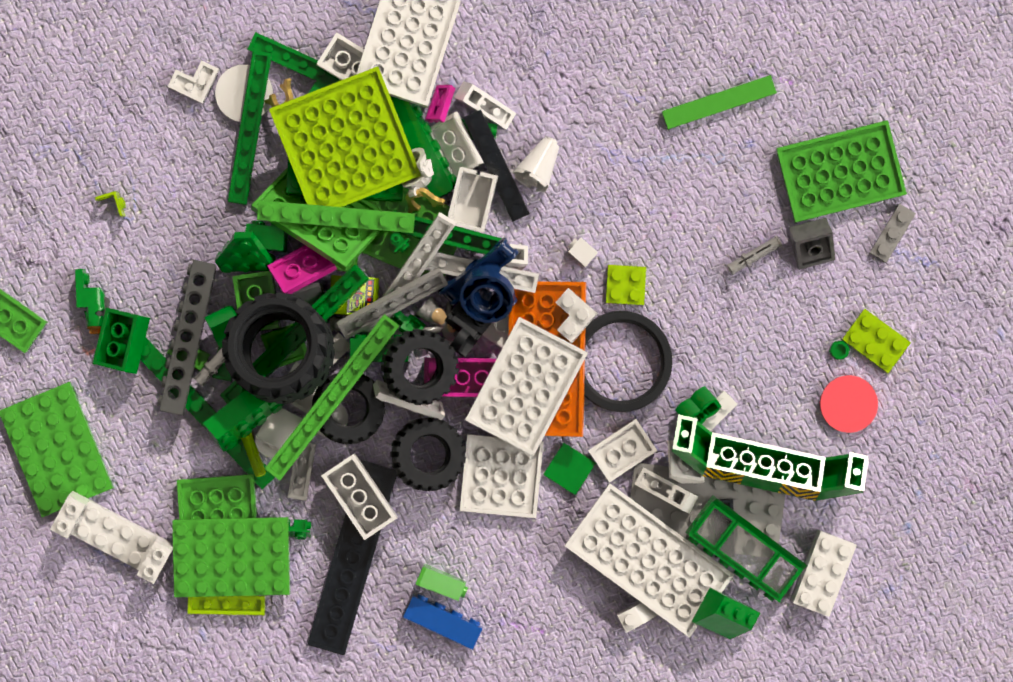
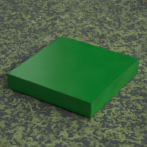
M563 442L543 475L576 495L596 463Z

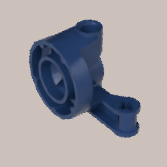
M505 237L500 239L485 256L479 260L475 259L458 277L447 281L448 285L439 289L438 293L444 295L450 301L449 304L451 306L460 301L467 315L477 321L493 323L506 318L517 302V298L510 281L499 272L503 266L517 256L518 250L513 249L507 243ZM485 288L493 289L497 293L494 295L492 294L493 292H490Z

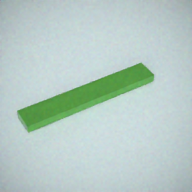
M769 75L664 110L662 115L667 130L774 95L777 92L772 77Z

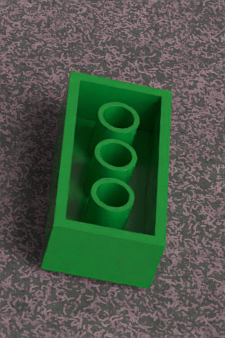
M244 390L203 424L209 436L225 452L232 449L242 437H247L257 425L264 424L267 417L272 413L276 414L279 412L284 404L265 402Z

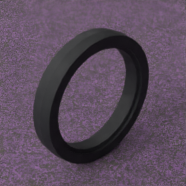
M614 311L600 315L589 323L586 327L585 347L589 339L606 325L618 322L637 325L647 331L658 346L661 358L658 377L652 387L643 395L631 400L618 401L599 394L589 384L585 376L584 396L593 404L605 410L631 412L649 405L663 392L672 372V351L665 334L652 320L635 312Z

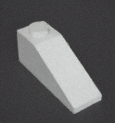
M463 81L454 96L455 99L475 112L481 109L485 118L506 130L516 115L514 111L475 85Z
M644 467L635 482V485L689 514L698 499V496Z
M640 601L616 613L626 633L657 616L655 612Z

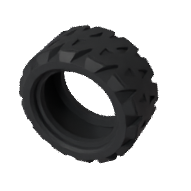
M280 292L254 297L255 300L247 301L235 311L237 315L230 318L224 330L226 337L222 340V356L225 358V366L230 376L235 379L239 386L260 400L268 403L276 402L277 404L293 403L297 399L303 400L312 395L317 386H322L329 375L330 366H333L335 351L332 332L321 315L301 298ZM278 320H291L301 324L307 337V350L300 365L294 371L282 377L269 378L259 375L254 369L251 360V347L258 332L266 325Z

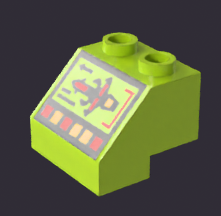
M331 275V287L342 277L341 275ZM368 277L369 280L334 314L350 315L378 300L379 278Z

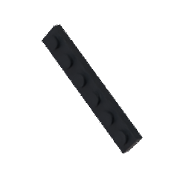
M480 109L463 117L489 174L498 176L496 189L512 222L529 215L530 212L482 110Z

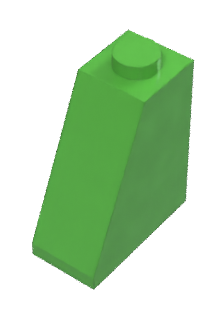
M424 563L416 581V585L457 601H459L460 597L464 598L468 589L465 586L466 581Z

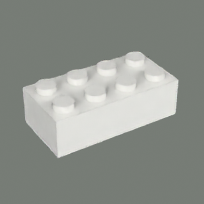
M355 453L321 475L364 540L397 519L398 516Z
M817 530L805 564L808 566L801 572L790 601L829 617L857 545Z

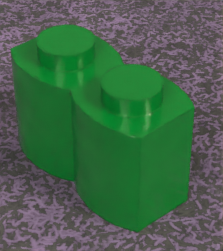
M704 386L696 390L689 399L681 402L675 411L679 415L697 418V421L703 424L707 418L716 414L722 406Z

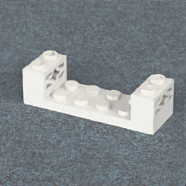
M74 491L68 495L50 530L65 538L73 535L139 570L137 576L153 584L173 550V543Z

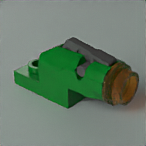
M75 269L77 308H86L84 313L89 334H100L105 310L110 306V299L105 297V293L100 287L87 288V284H90L89 273H86V269Z

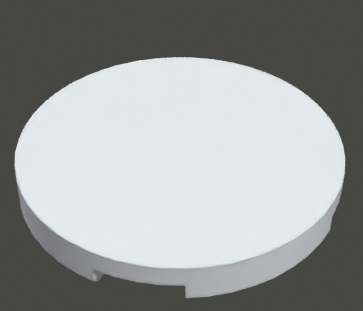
M250 65L231 67L221 75L216 85L215 96L220 110L228 118L241 122ZM269 78L265 100L269 99V95L273 94V87ZM265 102L263 106L262 116H264L271 107V105L265 104Z

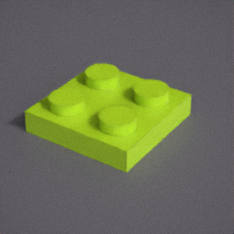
M608 265L606 303L644 305L646 267Z

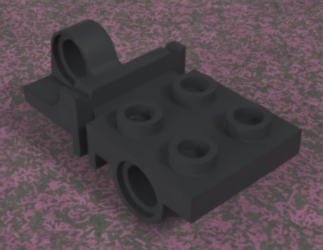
M460 301L445 319L447 324L459 332L450 346L463 358L468 355L491 325V323L480 322L467 315Z

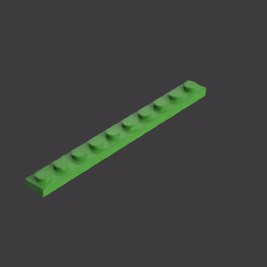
M385 314L382 316L265 467V470L278 480L283 478L399 328L397 323Z

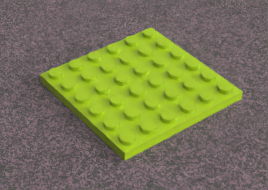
M378 66L269 109L307 204L343 207L421 176Z

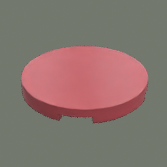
M845 375L835 378L824 388L820 397V411L823 418L832 428L841 432L853 433L863 430L874 420L878 409V399L875 390L866 380L857 376Z

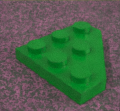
M253 231L235 232L231 240L227 241L222 251L218 252L215 258L216 265L225 273L269 270L267 265L274 262Z

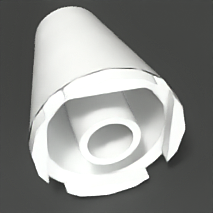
M550 137L547 139L543 138L514 169V178L528 188H531V186L536 187L537 192H546L559 151L558 142Z

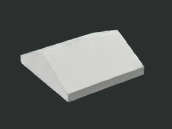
M667 441L669 477L681 484L704 483V476L700 475L673 453V441Z

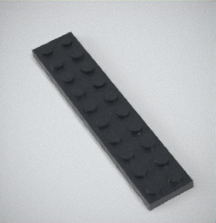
M361 460V463L389 503L397 477L395 469ZM347 513L344 517L308 641L309 646L344 656L381 532L380 529L364 540Z

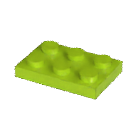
M865 308L841 339L886 373L891 371L911 343Z

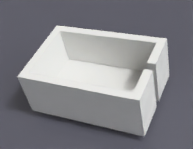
M460 167L448 218L456 222L455 226L484 233L498 176L485 172H480V175H477V170Z

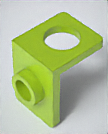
M113 191L94 197L96 201L114 197L120 217H126L124 212L126 204L124 198L119 196V192Z

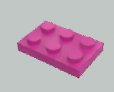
M306 245L267 265L282 292L292 294L337 270L334 263Z

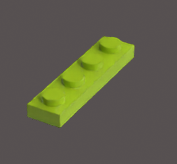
M266 595L188 597L187 614L265 615Z

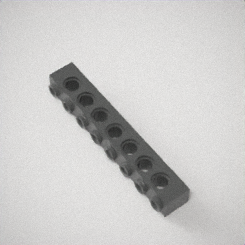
M193 260V263L188 265L187 275H190L188 283L185 282L183 287L185 299L180 301L178 312L181 313L180 320H176L174 331H177L176 339L172 338L170 350H173L172 357L167 359L166 369L169 370L167 376L163 377L161 387L164 388L163 395H159L157 403L162 412L184 416L204 328V317L207 314L216 274V264ZM203 277L204 284L196 286L194 284L195 278ZM194 295L200 297V302L197 305L190 303V298ZM189 314L196 315V320L192 324L186 322V316ZM186 332L192 335V339L189 342H183L181 339L182 335ZM179 352H187L188 357L185 361L177 359ZM176 370H182L184 375L182 379L175 380L173 373ZM178 389L179 396L176 399H171L169 397L170 390Z

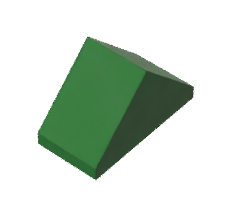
M227 306L204 317L213 338L220 348H222V340L226 337L224 330L229 319L237 315L232 306Z

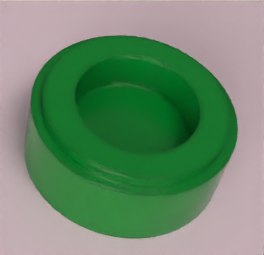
M844 341L833 342L829 349L830 355L836 360L845 359L849 354L848 344Z

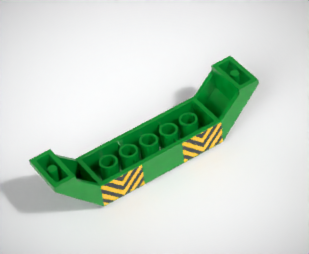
M679 414L672 446L673 453L700 475L708 478L813 501L860 494L865 489L869 456L849 452V454L822 457L712 433L700 424L697 418Z

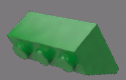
M710 587L692 622L728 639H733L751 631L760 612Z

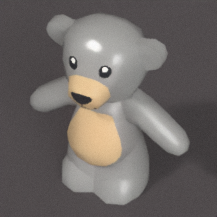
M431 296L418 310L416 315L434 325L423 330L434 333L442 332L444 338L451 345L459 333L445 322L446 317L453 310V306L448 301L446 303V311L444 312Z

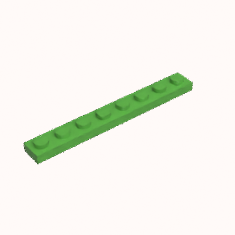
M259 200L257 220L414 233L415 213Z

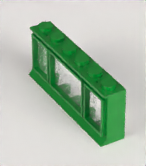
M713 495L686 530V533L689 535V541L696 546L700 543L705 547L703 549L704 552L711 557L713 555L719 557L718 562L726 568L731 566L735 569L733 572L741 579L746 577L750 580L748 583L757 591L761 588L765 591L763 595L772 602L775 599L780 603V600L801 572L808 566Z

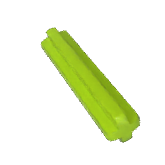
M250 433L247 437H242L241 439L255 476L261 477L266 471L253 435Z

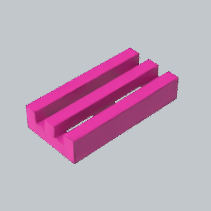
M436 85L425 118L429 123H433V121L435 123L439 121L441 123L445 122L456 89L452 85Z

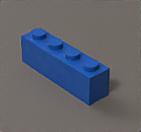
M420 593L417 596L413 594L404 613V618L473 650L483 629L480 626L481 622L470 618V620L465 619L459 611H448L445 609V605L437 601L433 604L428 601V597Z

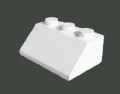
M336 32L316 65L338 79L344 80L356 75L364 49Z

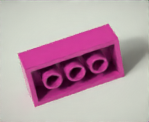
M424 357V384L435 373V358ZM458 358L459 363L456 364V368L459 369V372L454 377L457 381L455 385L450 386L449 389L451 391L448 395L443 394L442 396L477 397L496 359Z

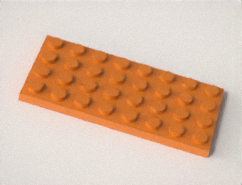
M538 281L536 293L514 289L517 302L509 313L508 336L518 317H521L571 343L557 330L569 317V314L555 302L569 288L586 303L587 282ZM586 328L571 343L584 351ZM585 360L545 436L583 437Z

